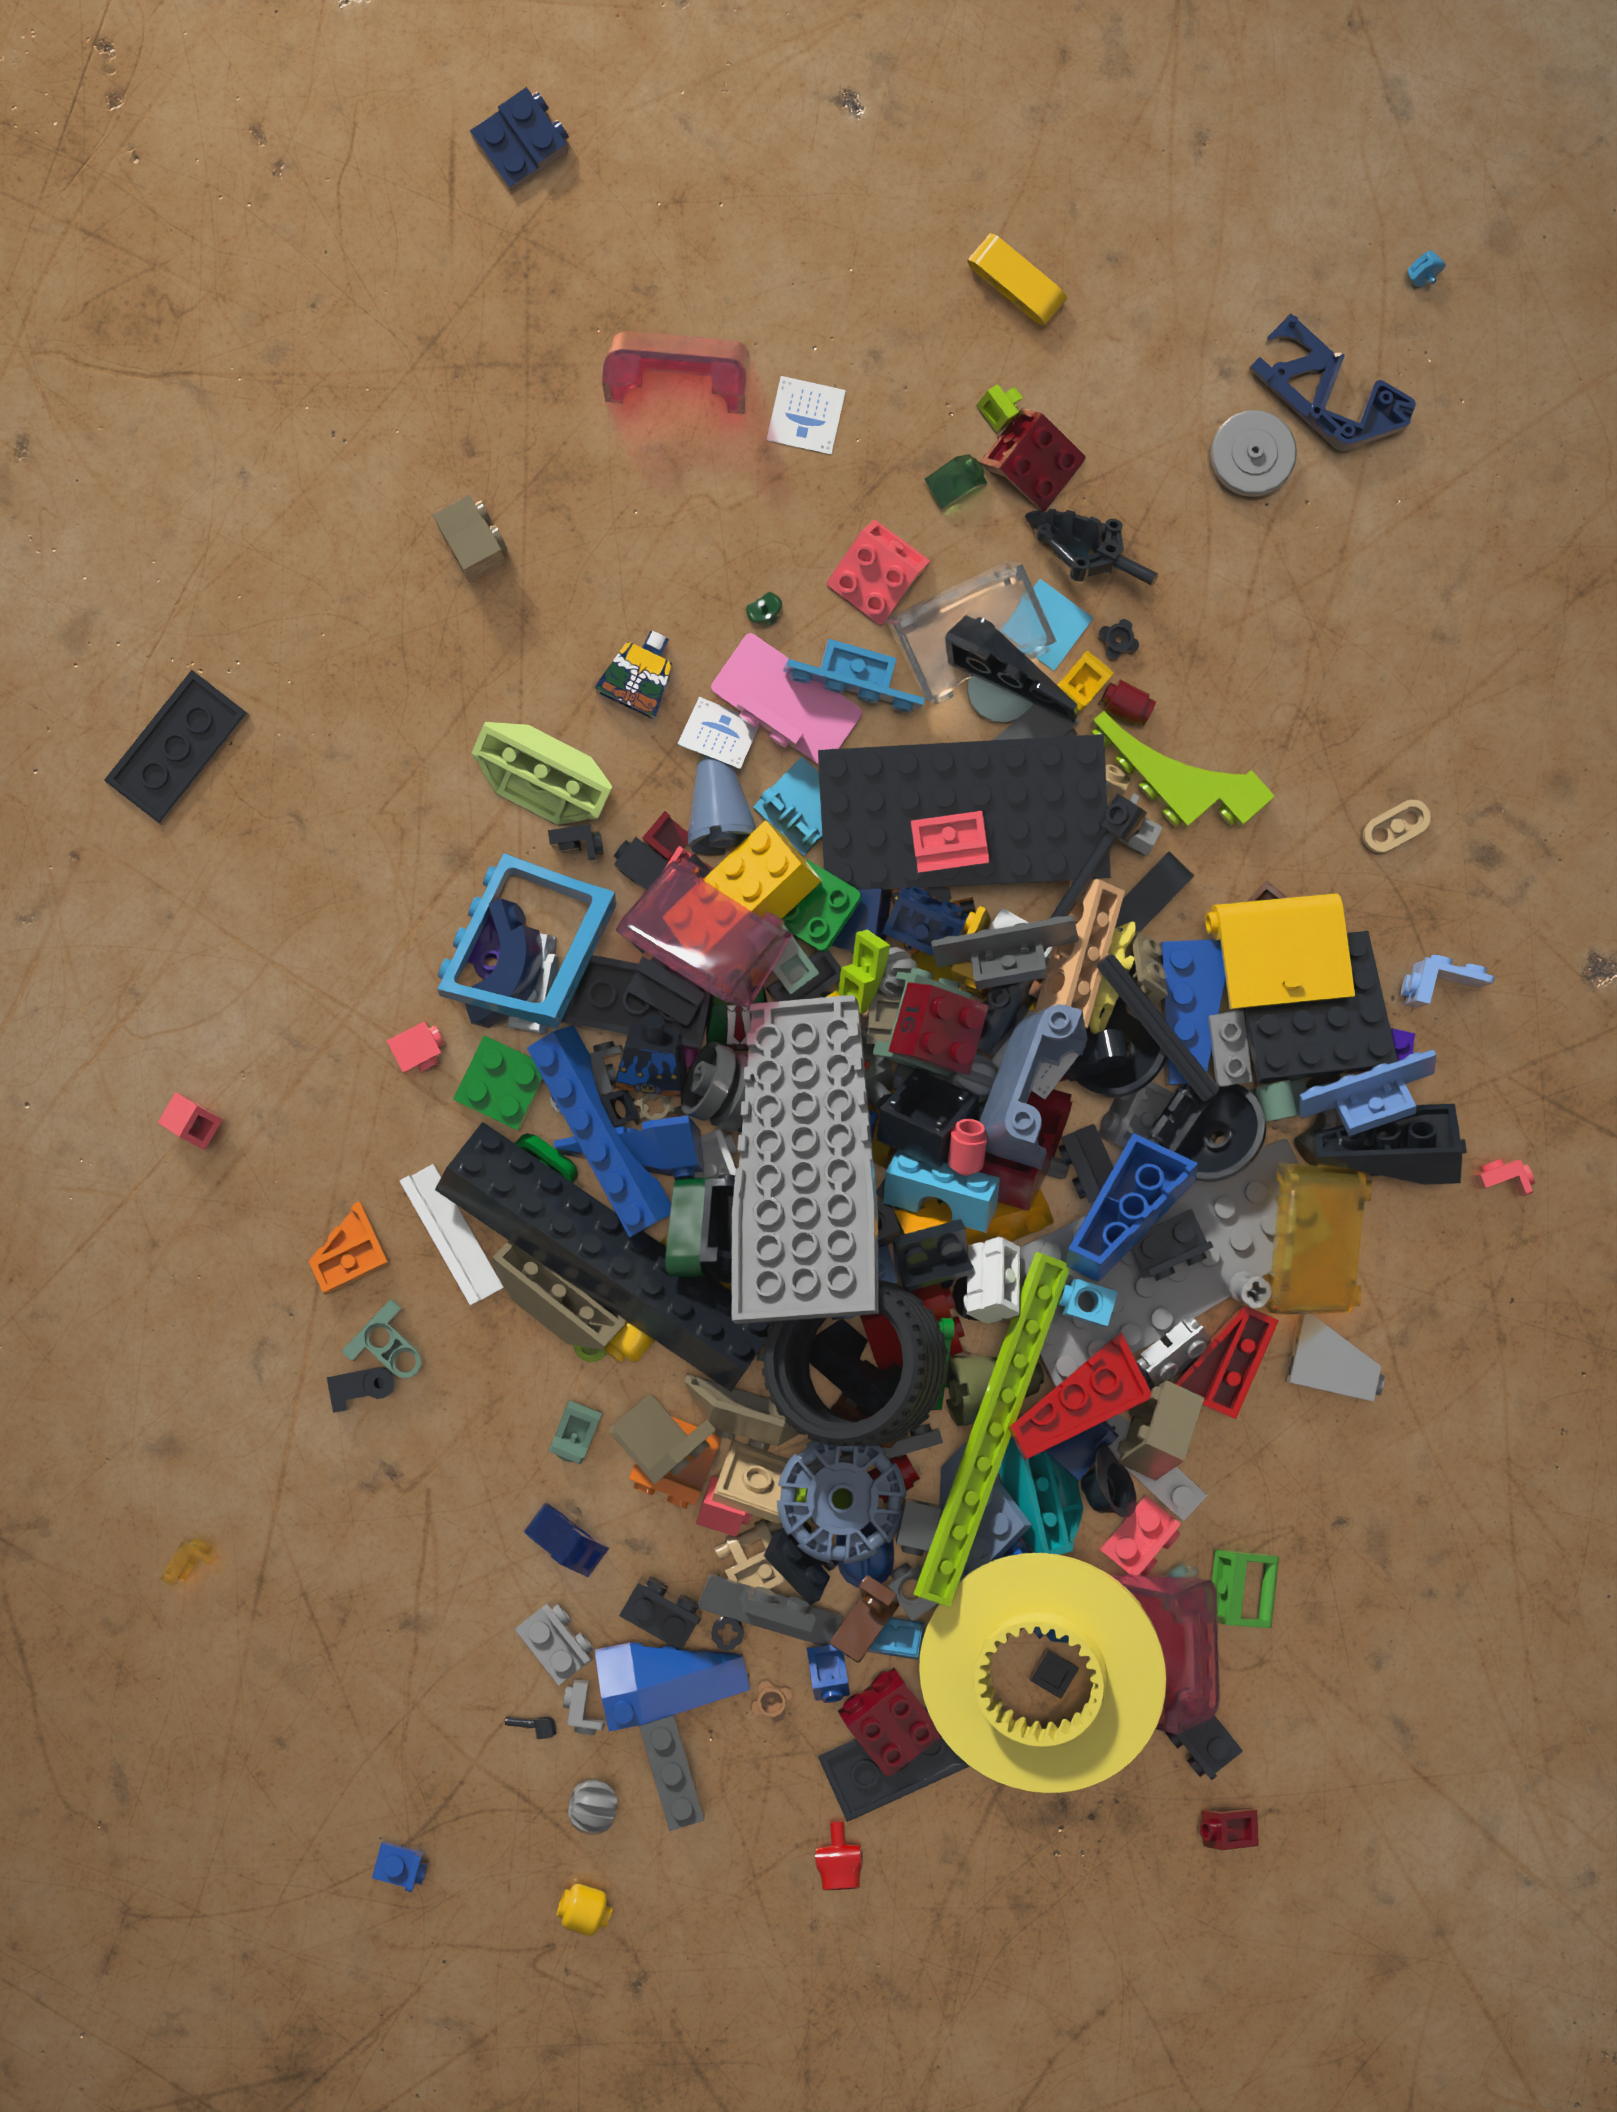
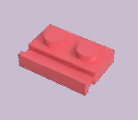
M983 811L911 821L918 873L990 862Z

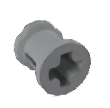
M1249 1271L1236 1273L1229 1282V1292L1232 1298L1240 1303H1246L1251 1308L1263 1307L1271 1298L1272 1289L1269 1282Z

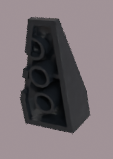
M965 615L947 632L945 644L948 664L1072 722L1076 721L1078 717L1077 703L998 629H995L993 623L982 617L974 619Z

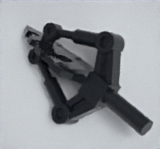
M1049 509L1047 512L1036 510L1026 513L1025 518L1033 531L1034 529L1037 530L1036 539L1045 545L1048 544L1054 550V554L1070 568L1069 576L1074 581L1082 582L1087 577L1106 572L1111 574L1117 568L1151 586L1156 582L1157 572L1123 556L1124 547L1121 532L1123 524L1119 520L1108 519L1106 523H1102L1097 518L1077 515L1075 511L1070 510L1059 512L1056 509Z

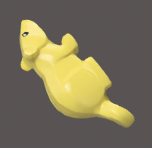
M1133 921L1115 928L1108 954L1112 953L1116 956L1128 973L1135 961L1133 956L1125 957L1126 947L1135 936L1136 926ZM1103 974L1089 1022L1090 1030L1093 1034L1104 1031L1119 997ZM1103 1008H1105L1104 1013L1100 1018L1101 1011Z

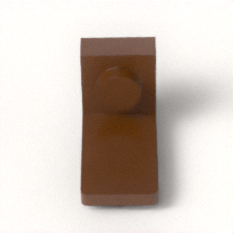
M868 1575L859 1585L862 1596L830 1641L834 1648L857 1663L861 1662L900 1606L896 1593Z

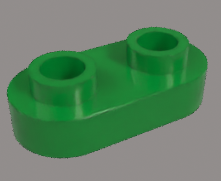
M526 1133L516 1140L515 1144L570 1182L574 1183L576 1181L578 1172L573 1162L540 1137Z

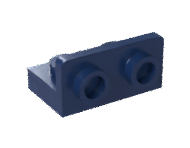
M912 886L907 889L902 887L882 934L934 956L931 942L947 936H960L968 914L963 912L962 908L953 902L944 901L942 903L931 898L927 891L919 887Z

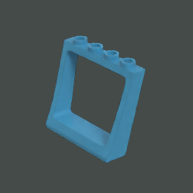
M503 853L497 867L490 866L485 874L483 885L487 886L482 898L476 896L470 905L468 916L472 917L467 929L461 927L454 938L453 947L457 948L452 960L445 958L441 964L438 978L442 980L437 990L439 996L558 1029L617 905L615 892L570 878ZM512 875L519 876L590 905L549 993L542 1003L524 1001L457 984L491 913L489 903L498 899L506 880Z

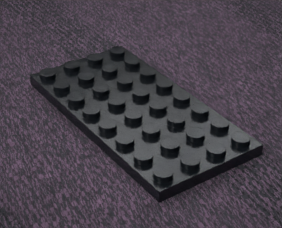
M1104 734L818 750L824 870L857 890L1075 880L1106 832V829L1098 824L1108 808ZM983 811L989 863L918 873L911 821ZM1110 852L1092 879L1111 878Z

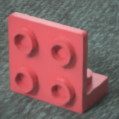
M874 519L862 529L828 579L827 586L876 623L882 625L886 622L913 581L925 571L931 561Z

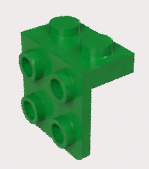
M807 859L806 862L822 881L788 912L781 921L792 936L798 937L820 952H826L861 902L862 894L851 885Z

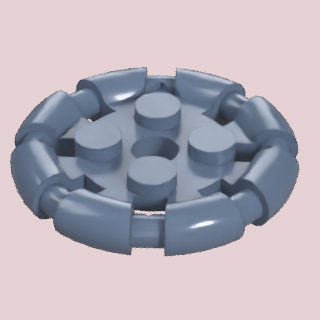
M813 1440L806 1443V1449L799 1455L794 1453L789 1459L778 1483V1486H781L780 1500H777V1510L786 1534L789 1535L791 1533L799 1543L797 1547L819 1561L829 1563L830 1560L843 1561V1564H852L877 1554L876 1550L885 1542L889 1544L895 1537L902 1520L903 1497H906V1488L896 1462L893 1464L884 1454L886 1450L880 1445L835 1446ZM839 1452H852L851 1463L839 1462ZM817 1458L824 1467L817 1470L813 1475L807 1466ZM872 1464L881 1472L875 1480H872L865 1471ZM796 1487L807 1488L805 1495L806 1503L794 1502ZM839 1488L847 1489L852 1495L851 1504L845 1509L836 1508L832 1502V1495ZM879 1495H889L887 1510L877 1509ZM810 1517L812 1522L818 1526L811 1534L802 1525ZM871 1522L876 1531L866 1539L860 1530ZM832 1534L845 1535L844 1546L832 1545Z

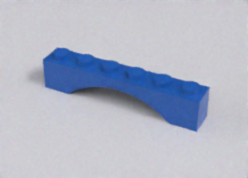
M571 1025L555 1030L527 1047L529 1054L628 1236L631 1237L650 1229L670 1217L671 1202L660 1182L634 1158L620 1139L607 1116L595 1085L591 1056L575 1026Z

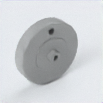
M1259 410L1244 411L1230 417L1217 431L1211 446V464L1217 478L1234 493L1249 497L1267 495L1281 487L1290 476L1297 456L1295 439L1288 426L1275 415Z

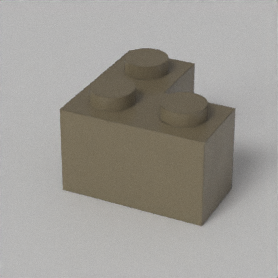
M468 495L433 514L436 524L469 583L506 563L503 552L508 550L505 541L496 525L488 527L486 522L491 520L481 501L474 503L471 496Z

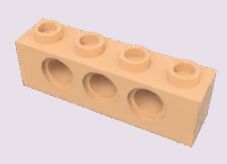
M1099 879L1091 880L1069 916H1074L1079 940L1075 943L1052 947L1047 965L1048 977L1043 979L1034 1014L1053 1005H1067L1083 1011L1085 1027L1088 1028L1102 977L1097 964L1103 957L1108 955L1125 893L1124 890ZM1074 880L1070 881L1069 888Z

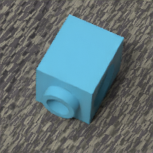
M1080 1279L1070 1280L1069 1285H1064L1058 1305L1063 1306L1060 1315L1098 1327H1107L1118 1291ZM1082 1292L1089 1293L1094 1300L1093 1308L1089 1312L1082 1311L1078 1306V1297Z

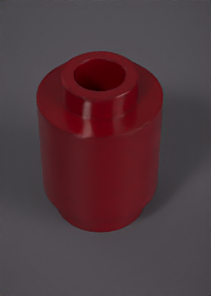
M1121 679L1118 680L1116 685L1110 682L1101 698V702L1106 704L1104 707L1105 712L1133 726L1136 723L1144 726L1156 704L1155 700L1149 698V693Z

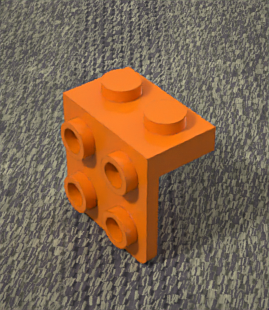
M671 1416L687 1435L698 1427ZM712 1433L706 1439L710 1444L708 1448L695 1459L689 1454L687 1458L690 1463L675 1477L671 1472H668L656 1484L635 1463L629 1476L630 1480L635 1481L633 1488L649 1495H654L655 1490L669 1495L667 1502L687 1509L689 1503L696 1506L720 1446L721 1438Z

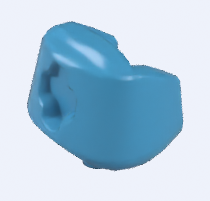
M1430 250L1421 255L1407 271L1413 285L1422 287L1428 282L1431 284L1436 283L1437 279L1435 276L1445 269L1446 264L1433 250Z

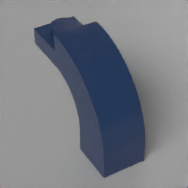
M500 898L489 903L500 940L499 959L492 973L486 979L471 987L527 1001L537 984L542 967L543 948L540 931L524 926L526 918L523 910L517 903ZM465 1003L470 1022L474 1025L489 1028L510 1017L509 1015Z

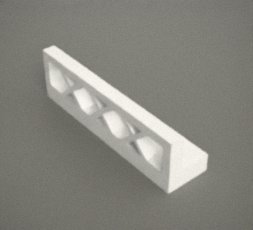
M432 1164L412 1176L408 1175L401 1179L400 1183L468 1303L474 1305L501 1290L504 1286L460 1208L435 1190L441 1175L435 1164Z

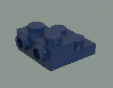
M527 87L499 105L498 112L470 130L472 137L510 191L568 152L565 140L569 136L558 120L553 123L545 114L549 107L538 91L531 94Z

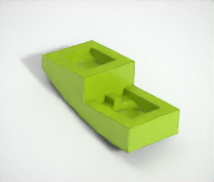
M869 930L856 933L853 962L850 965L841 967L838 990L841 996H855L859 1003L860 1014L866 1013L877 993L890 950V945Z

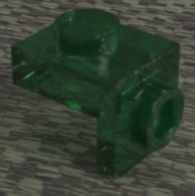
M970 454L956 456L924 479L941 509L950 507L974 489L982 488L987 484L983 476L985 472L981 463Z

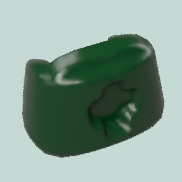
M767 592L761 598L746 606L748 619L760 628L773 625L780 619L783 613L782 600L772 592Z

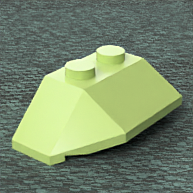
M485 722L471 753L474 759L479 762L483 774L495 793L557 825L579 822L586 819H597L612 790V785L592 757L530 725Z

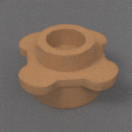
M762 1681L758 1685L759 1694L757 1700L752 1703L751 1709L756 1715L763 1714L771 1717L775 1722L782 1721L785 1718L784 1709L786 1703L791 1700L792 1693L787 1687L780 1689L772 1686L770 1681ZM769 1698H774L775 1703L772 1705L769 1704Z

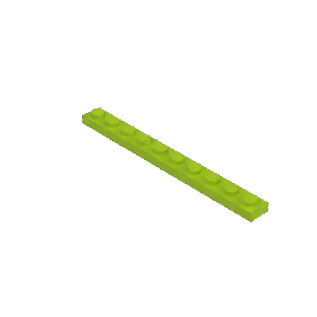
M1035 1251L1020 1293L1019 1315L1012 1317L914 1591V1595L947 1607L951 1606L1011 1437L1008 1427L1017 1420L1070 1268L1066 1267L1067 1263Z

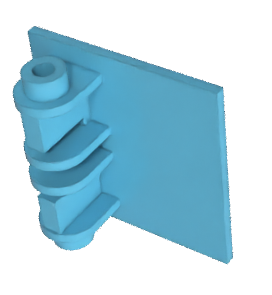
M801 757L771 788L769 787L761 795V799L753 808L784 834L804 856L822 838L819 772Z

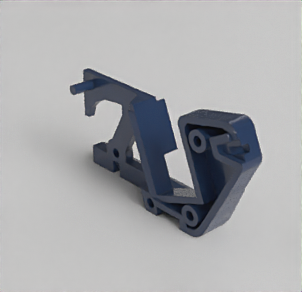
M1291 313L1267 339L1270 342L1276 338L1295 340L1310 350V354L1289 362H1278L1273 367L1259 357L1249 368L1334 448L1341 451L1349 450L1405 430L1411 422V416L1416 406V402L1412 397L1385 381L1378 380L1371 389L1359 423L1326 410V404L1345 355L1343 353H1334L1298 320L1297 316ZM1307 372L1312 374L1323 372L1312 404L1288 383L1290 377Z

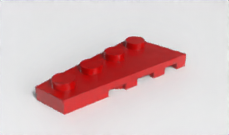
M1122 1332L1116 1335L1008 1427L1024 1460L1150 1399L1151 1391Z

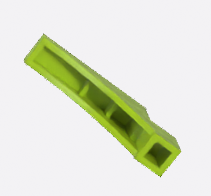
M1105 711L1099 714L1091 723V726L1094 728L1091 734H1104L1105 748L1109 745L1118 755L1115 758L1116 763L1128 775L1131 772L1136 775L1141 781L1138 785L1140 790L1151 801L1156 798L1165 808L1162 814L1174 827L1180 825L1185 830L1216 802L1220 806L1217 812L1222 819L1230 826L1235 823L1240 828L1275 797L1252 770L1247 774L1214 772L1189 766L1168 758L1139 742L1122 729Z

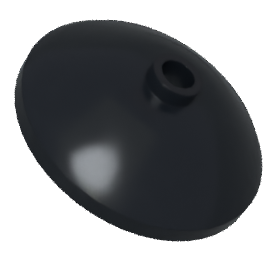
M1119 996L1104 1030L1116 1029L1124 1032L1126 1050L1130 1051L1128 1062L1117 1069L1076 1080L1087 1091L1102 1097H1123L1141 1090L1155 1079L1167 1059L1166 1054L1140 1021L1127 1013L1125 1002ZM1105 1008L1102 1009L1101 1014H1100V1018H1101L1102 1014L1104 1013ZM1088 1025V1028H1086L1087 1036H1094L1095 1034L1091 1032Z
M1240 1084L1218 1086V1093L1213 1098L1207 1100L1210 1102L1176 1151L1177 1154L1198 1163L1197 1181L1214 1182L1237 1175L1254 1161L1263 1146L1266 1136V1121L1263 1109L1257 1098ZM1225 1136V1140L1222 1143L1215 1144L1218 1137Z

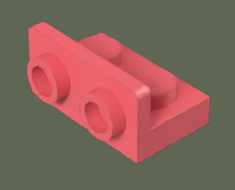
M1144 1494L1136 1504L1134 1513L1130 1517H1125L1100 1550L1134 1579L1140 1574L1145 1577L1158 1562L1154 1557L1162 1547L1169 1549L1180 1535L1177 1529L1181 1523Z

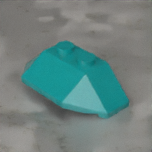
M1011 1435L999 1468L1003 1487L1032 1524L1021 1538L1035 1553L1061 1555L1073 1551L1075 1545L1074 1538L1078 1532L1084 1510L1078 1482L1045 1451L1024 1460Z

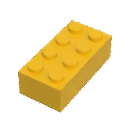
M765 820L663 918L696 962L717 978H720L730 966L735 964L754 946L748 937L750 934L776 915L781 920L822 880L789 839Z

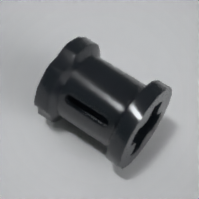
M724 1616L718 1618L712 1627V1640L719 1649L725 1651L733 1650L741 1644L743 1639L744 1627L741 1621ZM725 1624H731L732 1631L738 1632L737 1636L731 1637L730 1642L723 1641V1635L717 1633L718 1629L722 1630L725 1628Z

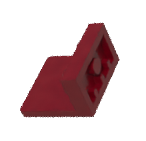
M1021 408L979 463L989 472L1005 476L1039 510L1046 511L1084 462L1086 456L1043 413Z

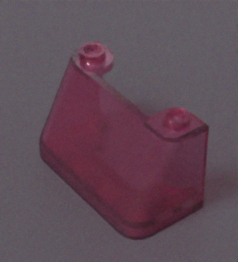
M633 331L621 332L612 339L603 365L602 387L605 402L623 404L624 396L630 389L634 387L642 388L643 372L655 371L711 376L712 394H719L724 398L727 403L728 413L745 414L750 368L749 351L745 345L735 340Z
M682 858L680 862L673 860L622 917L615 929L616 932L719 999L750 1008V1005L753 1003L793 934L783 928L785 921L768 911H766L764 916L754 913L704 881V878L698 874L701 870L698 865L685 858Z
M1113 1575L1112 1577L1127 1588L1141 1603L1142 1608L1156 1630L1163 1650L1167 1678L1166 1695L1163 1710L1155 1729L1178 1735L1211 1719L1217 1712L1220 1701L1217 1592L1214 1583L1211 1580L1197 1577Z

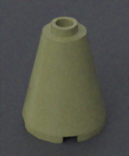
M949 1357L945 1388L948 1387L951 1399H947L946 1404L951 1418L958 1427L975 1423L998 1357ZM1039 1363L1036 1364L1025 1398L1038 1393L1040 1385L1044 1384V1373Z

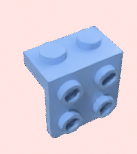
M1431 955V958L1425 957L1424 960L1414 963L1411 975L1406 974L1401 988V995L1405 996L1403 1005L1419 1008L1430 1004L1437 977L1482 988L1493 984L1495 976L1486 974L1487 968L1467 963L1466 967H1458L1452 965L1453 959Z

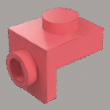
M1501 1158L1482 1165L1484 1172L1474 1175L1479 1189L1487 1188L1513 1178L1520 1196H1527L1533 1193L1531 1185L1535 1184L1533 1174L1527 1164L1523 1165L1521 1160H1514L1504 1164Z

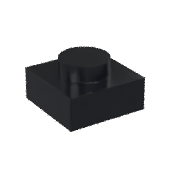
M1047 1648L1029 1680L1061 1699L1079 1667Z

